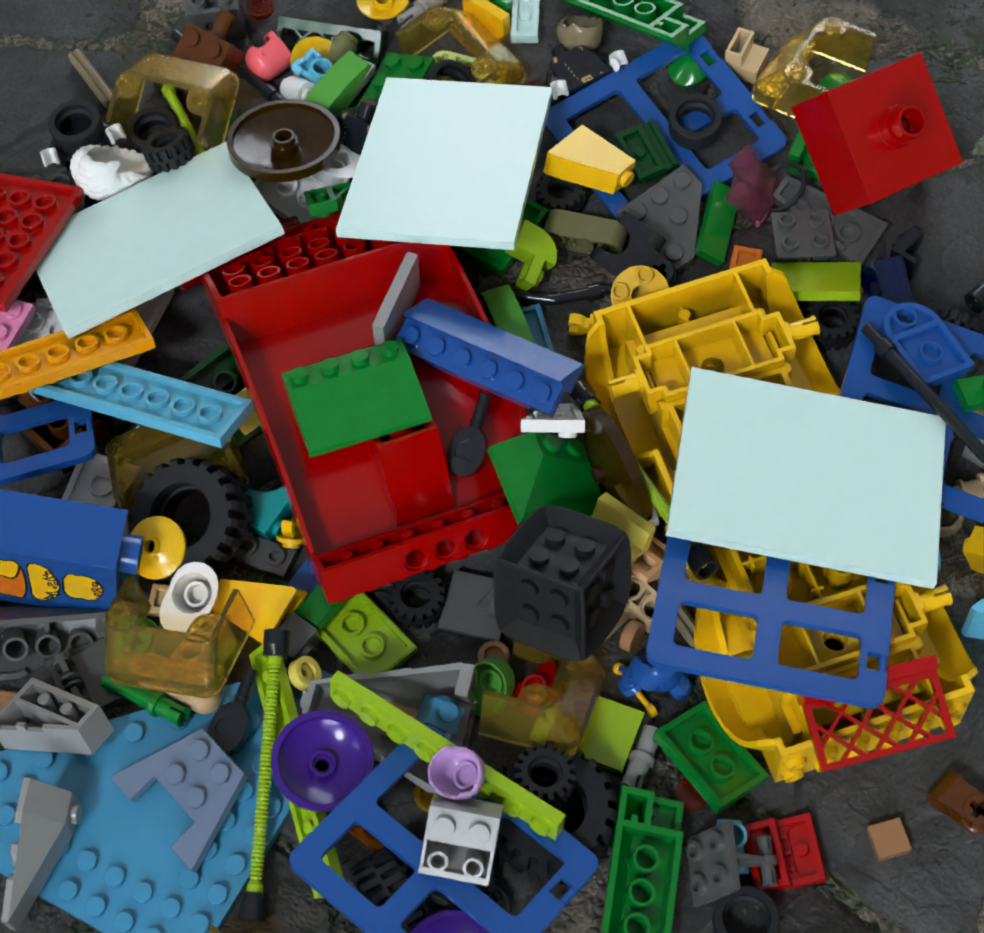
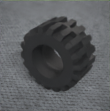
M386 847L381 848L348 868L349 878L355 889L375 906H383L408 880L395 855ZM423 904L402 924L401 927L405 932L408 933L419 920L427 916Z

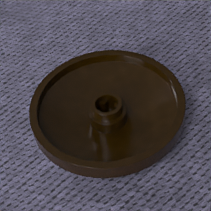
M284 99L255 106L239 116L231 125L227 134V148L233 165L243 174L267 182H289L312 176L327 167L335 159L341 147L340 127L334 115L326 108L304 100Z
M594 406L585 410L582 413L585 419V433H583V437L592 465L590 473L597 485L600 484L605 492L630 508L640 517L647 521L651 520L653 511L650 494L640 466L626 438L615 421L603 408Z

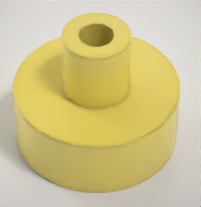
M302 656L292 661L288 667L290 684L301 691L308 690L310 681L322 678L319 664L310 656Z

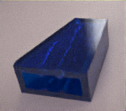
M902 255L873 261L861 270V281L868 298L879 296L898 304L906 302L915 303ZM898 317L900 320L911 323L907 317Z

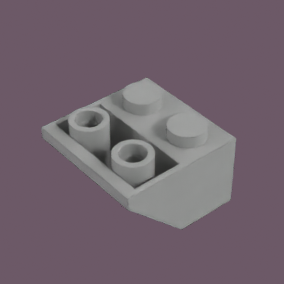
M434 792L429 807L418 873L488 886L503 805L470 798L466 800H452Z

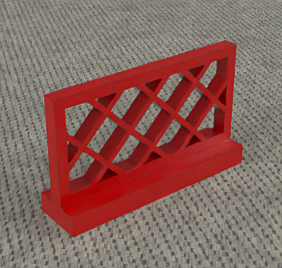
M935 655L887 667L886 690L892 689L903 697L895 712L882 705L876 708L892 717L883 734L866 725L874 709H868L862 721H859L844 712L848 704H842L839 709L832 705L837 702L796 694L798 704L802 706L821 773L957 737L936 670L939 666ZM857 675L850 676V677H846V678H848V679H855V678H857ZM930 680L933 695L928 704L911 695L918 681ZM910 684L906 691L899 688V686ZM908 699L924 708L916 725L899 716ZM935 701H936V703H937L938 710H937L936 708L932 707V706L934 705ZM825 706L837 713L828 730L816 724L812 709ZM929 712L941 718L945 733L934 736L921 728ZM841 716L858 726L850 743L832 733ZM896 720L913 730L907 743L900 745L888 738ZM863 729L880 739L873 752L866 753L854 746ZM818 731L825 735L822 742ZM918 733L926 737L914 741ZM829 738L847 748L840 761L827 764L823 749ZM884 742L893 746L881 750ZM851 750L859 754V756L848 758Z

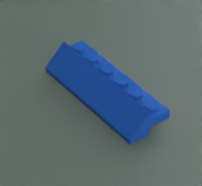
M428 298L403 313L406 320L396 339L401 338L409 355L422 360L426 365L526 409H534L552 418L565 392L571 393L584 368V365L580 362Z

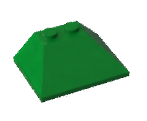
M528 432L492 445L487 449L517 525L520 526L531 513L542 506L562 507L588 516L593 515L601 492L591 476V464L580 440L561 438L557 435L542 432Z

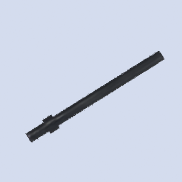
M871 323L865 324L861 332L875 346L874 351L883 360L887 359L973 454L984 463V445L896 351L897 346L890 338H884Z

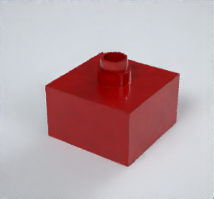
M921 52L791 107L834 216L872 204L963 163Z

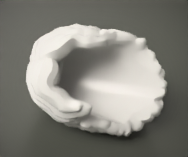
M91 144L83 146L73 154L70 160V170L76 186L81 187L85 195L95 200H105L151 178L154 173L149 168L143 153L136 152L134 149H121L117 145L112 147L108 145L101 147Z

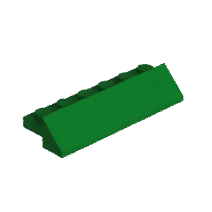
M557 0L564 5L597 18H602L607 22L686 53H689V44L706 32V22L684 14V4L675 0Z
M621 785L600 933H671L684 834L681 831L684 802L656 797L654 791Z

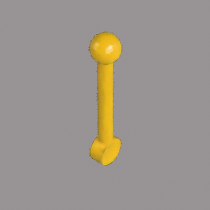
M617 662L613 665V672L621 676L622 673L618 671L619 666H624V664ZM641 691L635 694L644 705L650 717L653 718L658 715L656 708L653 704L649 703Z

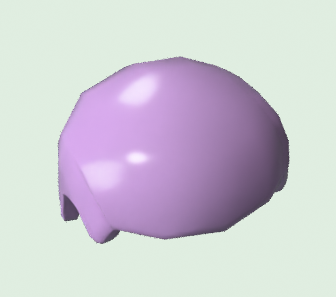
M442 747L432 756L427 769L429 784L439 795L452 800H466L476 795L481 790L486 776L483 760L475 751L466 747Z

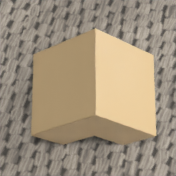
M738 27L725 52V63L739 80L756 85L768 61L769 48L753 44L755 32Z

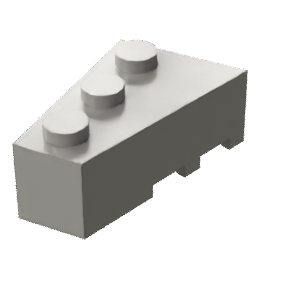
M33 677L0 711V743L4 749L93 755L114 732L100 705Z

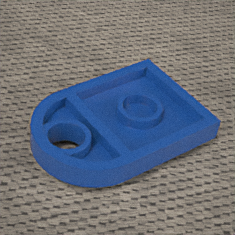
M906 302L891 307L885 314L880 327L881 335L884 338H890L897 346L896 351L931 388L967 374L974 368L975 363L941 318L930 308L921 304ZM897 316L907 317L911 323H903Z

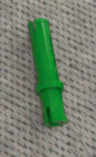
M114 669L106 671L111 678L105 674L102 676L100 683L102 688L108 689L147 709L149 715L153 717L160 716L178 727L185 725L180 718L188 721L190 709L169 699L166 693L162 691L155 692L116 672Z

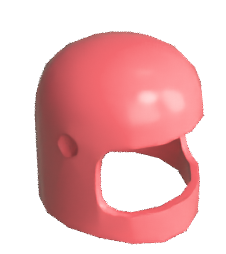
M271 30L264 36L266 43L260 48L251 46L245 55L248 69L263 81H272L291 66L290 51Z

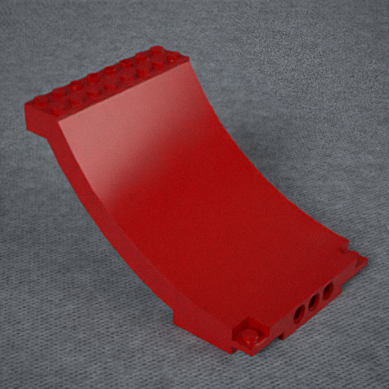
M342 211L333 213V215L326 218H317L283 229L284 235L199 276L205 287L208 301L235 359L249 397L253 401L254 410L284 487L312 572L328 604L345 601L349 597L366 591H374L383 585L405 580L409 576L426 570H434L443 564L462 560L469 555L483 550H491L498 545L506 543L519 525H517L489 454L487 453V458L482 468L473 476L465 478L456 475L451 470L448 462V450L455 434L460 429L470 425V419H472L479 393L492 396L484 425L482 426V431L487 437L488 448L528 433L521 432V419L527 417L524 407L426 365L422 360L409 355L430 410L432 421L310 458L289 405L281 373L291 371L297 367H305L322 362L328 358L349 354L358 349L375 346L372 324L406 253L418 254L421 288L412 307L428 298L489 324L483 308L451 246L337 237L336 227Z

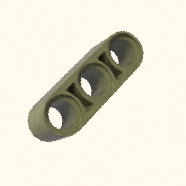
M553 209L548 212L543 228L553 239L556 248L590 254L597 247L609 254H620L623 251L628 230L617 220L561 209Z

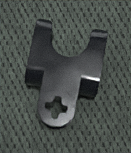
M622 210L617 217V221L628 230L630 235L628 247L620 254H609L597 247L590 253V258L615 277L625 269L637 265H645L658 271H665L667 273L665 279L668 282L669 288L676 286L679 280L678 269L659 253L667 241L629 212Z

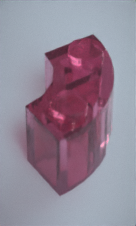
M746 144L728 164L733 171V182L731 189L724 198L741 217L758 228L773 204L772 189L773 184H775V178L768 165L749 144Z

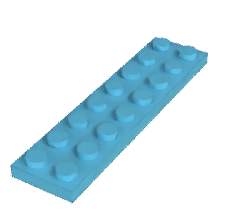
M118 362L28 391L222 448L254 410L253 401L250 399Z

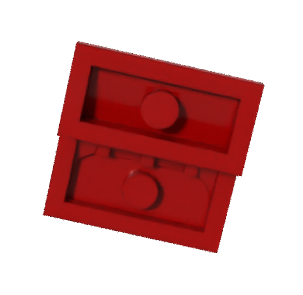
M810 812L781 820H776L773 817L743 825L747 831V841L745 844L748 854L759 855L757 837L767 835L772 837L773 855L777 856L778 864L775 866L777 885L774 887H763L761 867H751L756 888L762 889L766 893L800 888L828 881L813 817Z

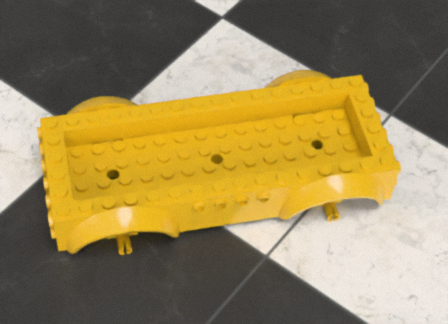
M766 258L594 311V325L586 337L584 356L585 380L593 387L601 401L600 407L615 421L626 438L636 460L644 468V471L669 506L692 367L715 370L720 373L839 396L841 391L836 385L813 339V335L820 334L818 321L815 322L816 317L812 315L804 319L784 272L770 267ZM702 543L718 561L719 568L717 572L708 579L698 580L688 567V563L686 565V571L690 578L688 581L759 594L762 592L767 556ZM791 561L786 596L791 601L863 613L867 576ZM875 578V582L886 584L885 579ZM895 582L887 667L935 655L939 666L936 670L952 723L955 727L961 722L974 695L975 689L970 680L978 674V671L969 658L944 606L953 604L952 595L950 592L945 593L949 590L946 584L930 589ZM697 608L694 621L695 649L746 659L751 658L757 622L749 617ZM784 625L781 630L778 662L782 666L843 678L854 676L858 672L860 641L853 637ZM829 639H837L842 643L843 649L839 651L830 650L824 643ZM867 656L866 669L877 670L879 658ZM700 676L706 699L722 729L740 746L762 751L775 783L785 780L786 783L797 781L804 776V773L815 769L817 772H820L802 706H799L796 694ZM930 680L918 681L911 695L928 704L933 695ZM910 684L899 686V688L906 691ZM887 689L881 705L895 712L903 696L892 689ZM908 699L899 716L916 725L924 708ZM935 701V703H934V705H933L932 707H934V708H936V709L938 710V706H937V703H936V701ZM834 703L832 705L840 709L842 703ZM847 705L844 712L862 721L868 708ZM825 706L812 709L816 724L828 730L837 713ZM875 708L866 725L883 734L892 717ZM929 712L921 727L928 733H930L929 730L942 727L945 730L941 718ZM841 716L832 733L850 743L858 726ZM896 720L888 738L899 743L898 741L910 737L913 730ZM863 729L854 746L867 753V751L875 749L880 739ZM818 731L822 742L825 735ZM918 733L915 740L923 738L924 736ZM829 738L823 749L827 764L840 761L847 748ZM884 742L881 750L893 746ZM851 750L848 758L859 756V754Z

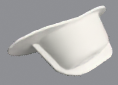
M341 144L335 159L323 170L316 173V175L322 182L330 185L349 182L350 178L354 176L360 155Z
M201 562L187 563L179 568L173 576L159 611L160 623L173 636L185 637L200 630L207 621L211 610L217 604L219 582L216 573L210 566Z

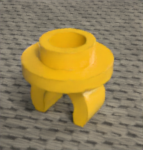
M294 516L291 517V520L283 519L281 523L282 533L276 535V540L282 543V547L290 549L300 548L303 542Z

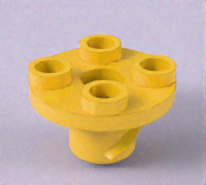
M645 265L629 267L622 271L613 282L611 288L612 306L668 289V282L658 270Z

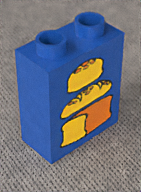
M0 489V600L50 608L111 609V617L117 618L121 597L133 599L138 597L142 578L138 574L144 536L128 534V510Z

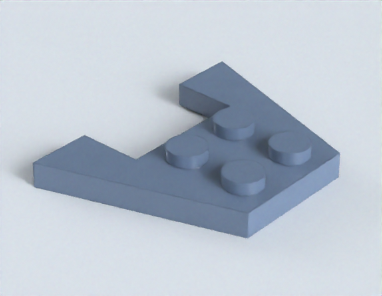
M202 728L114 774L110 778L128 799L133 802L156 780L162 784L195 822L171 848L188 868L196 873L248 776L213 737Z

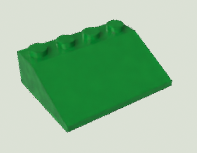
M401 338L385 341L376 346L358 349L349 354L328 358L322 362L305 367H297L291 371L281 373L289 405L310 458L432 421V416L416 372Z

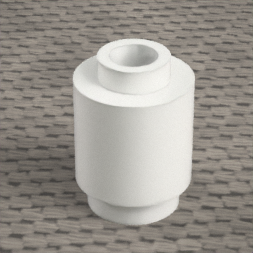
M290 76L281 82L280 93L286 99L305 100L316 84L298 76Z

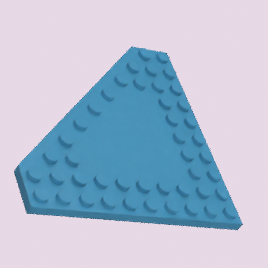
M321 669V679L330 678L333 676L330 673ZM256 680L250 693L249 701L246 704V708L252 718L249 738L239 752L230 756L248 778L196 873L191 871L171 848L195 822L162 784L156 780L133 802L128 799L110 777L202 728L208 732L214 714L222 705L234 700V695L237 693L241 682L217 688L222 697L220 706L210 714H199L190 710L188 721L180 718L185 723L182 727H178L160 716L153 717L149 715L147 709L110 719L109 722L114 732L93 755L13 749L0 751V874L6 878L10 874H14L15 867L12 863L10 850L11 844L19 840L20 823H14L15 812L24 777L32 778L73 792L83 807L82 819L79 824L75 825L71 840L38 895L40 898L101 933H219L241 898V893L245 891L247 884L251 880L249 877L251 876L250 867H252L250 864L253 863L251 861V858H253L251 854H253L252 845L254 844L252 841H254L253 836H255L253 835V832H255L253 830L255 828L254 823H256L254 819H256L255 814H257L255 813V810H257L255 807L257 806L256 801H258L256 800V797H258L257 789L259 788L257 787L259 784L258 776L260 775L258 772L260 771V758H262L260 757V754H262L260 750L262 749L261 745H263L261 744V741H263L261 738L263 737V724H265L263 723L264 709ZM290 684L298 715H303V709L300 708L303 691ZM319 762L316 765L317 770L320 768L323 762ZM273 774L270 775L272 777L270 779L271 787L269 788L270 800L268 801L269 805H267L269 813L267 814L268 822L266 823L267 835L265 836L266 840H264L266 842L264 845L266 846L264 849L265 857L291 815L288 799L277 787Z

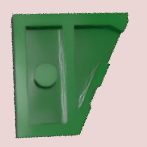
M352 181L304 191L310 217L326 218L333 215L334 211H339L344 206Z

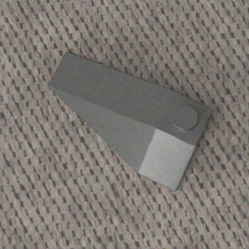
M0 607V681L19 679L28 675V672L46 666V668L52 666L55 662L54 657L59 653L64 652L67 656H71L106 639L110 643L112 636L111 609Z

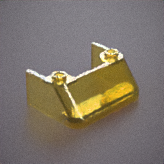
M433 6L395 32L402 54L417 55L444 34L450 32L477 58L471 65L472 75L477 80L475 83L522 85L526 80L525 67L522 62L469 11Z
M828 17L789 37L753 83L751 98L762 106L795 119L791 107L829 91L827 88L810 82L813 71L806 63L813 54H820L865 72L869 64L876 34L844 22L837 17Z
M148 53L117 77L105 123L110 125L119 123L123 131L127 132L129 120L138 112L145 82L149 81L189 90L186 99L187 108L193 114L202 116L196 144L209 150L224 143L239 88V79L234 72L213 65L157 53Z
M142 425L113 438L106 447L113 496L120 509L128 510L129 522H133V515L129 514L130 505L134 506L136 498L133 495L136 488L141 489L144 485L142 479L148 473L154 475L156 473L154 470L156 466L161 463L169 464V461L174 458L186 459L187 457H193L221 465L223 468L231 471L235 470L240 480L245 485L249 484L243 456L234 435L222 448Z
M127 575L105 615V670L112 682L118 685L199 698H210L218 694L222 690L256 622L240 590H232L220 615L212 613L202 614L192 621L187 632L142 626L152 606L135 577Z
M514 640L513 657L541 664L553 661L559 669L552 687L541 684L528 685L520 691L518 698L484 690L478 735L524 747L531 746L532 749H535L538 743H542V749H547V745L550 743L554 744L553 751L557 752L559 747L563 748L564 757L568 754L570 756L577 754L582 747L604 685V668L594 654L584 661H572L550 655Z

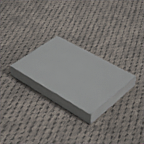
M411 252L405 254L372 324L375 346L385 341L396 339L406 320L403 313L413 306L421 288L418 254Z

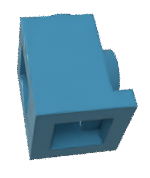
M424 694L415 720L422 724L434 726L445 736L457 734L464 708L456 706V701L444 695L433 697Z

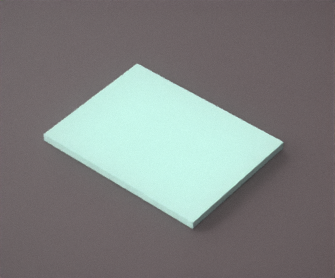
M386 77L336 227L337 237L515 250L552 99V87Z
M227 142L194 156L190 161H186L187 164L178 166L176 170L163 171L70 217L36 268L39 279L68 339L285 234L282 225L251 178L239 171L231 162Z
M692 367L688 382L665 536L934 589L937 584L946 423L938 415Z

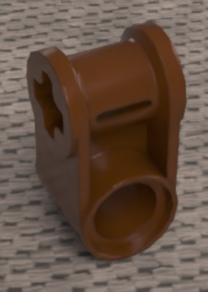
M947 770L926 796L928 802L936 810L962 826L966 831L972 834L984 833V794L971 786L958 773ZM978 810L983 813V816L980 815L977 818L972 816V813L975 814Z

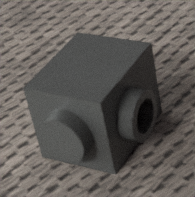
M294 612L279 627V629L291 632L288 659H283L285 667L302 656L314 657L316 648L322 642L317 628Z

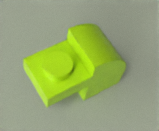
M526 219L521 222L515 250L504 251L524 262L514 288L521 291H527L533 286L537 287L544 273L554 267L557 261V250L551 236L544 229Z

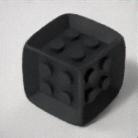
M542 506L536 509L507 540L495 563L493 573L494 610L500 631L521 644L559 658L584 661L592 656L619 622L628 602L631 588V546L627 534L610 523L562 507Z

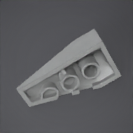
M25 777L14 823H20L19 840L11 844L10 850L15 871L6 880L1 922L14 931H18L71 840L75 825L80 823L83 813L82 804L73 792Z

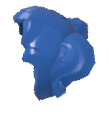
M634 655L629 666H619L618 671L622 673L618 687L624 696L635 695L642 689L647 692L669 691L670 695L678 701L685 700L690 696L692 684L688 673L655 667L647 661L644 655Z

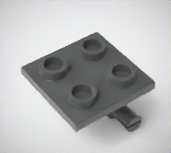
M454 570L438 623V629L489 641H500L502 632L495 618L493 578Z
M727 820L686 839L693 907H701L741 890L738 867H761L762 886H776L775 866L778 862L777 856L773 855L772 837L767 835L757 837L759 855L736 853L733 821Z

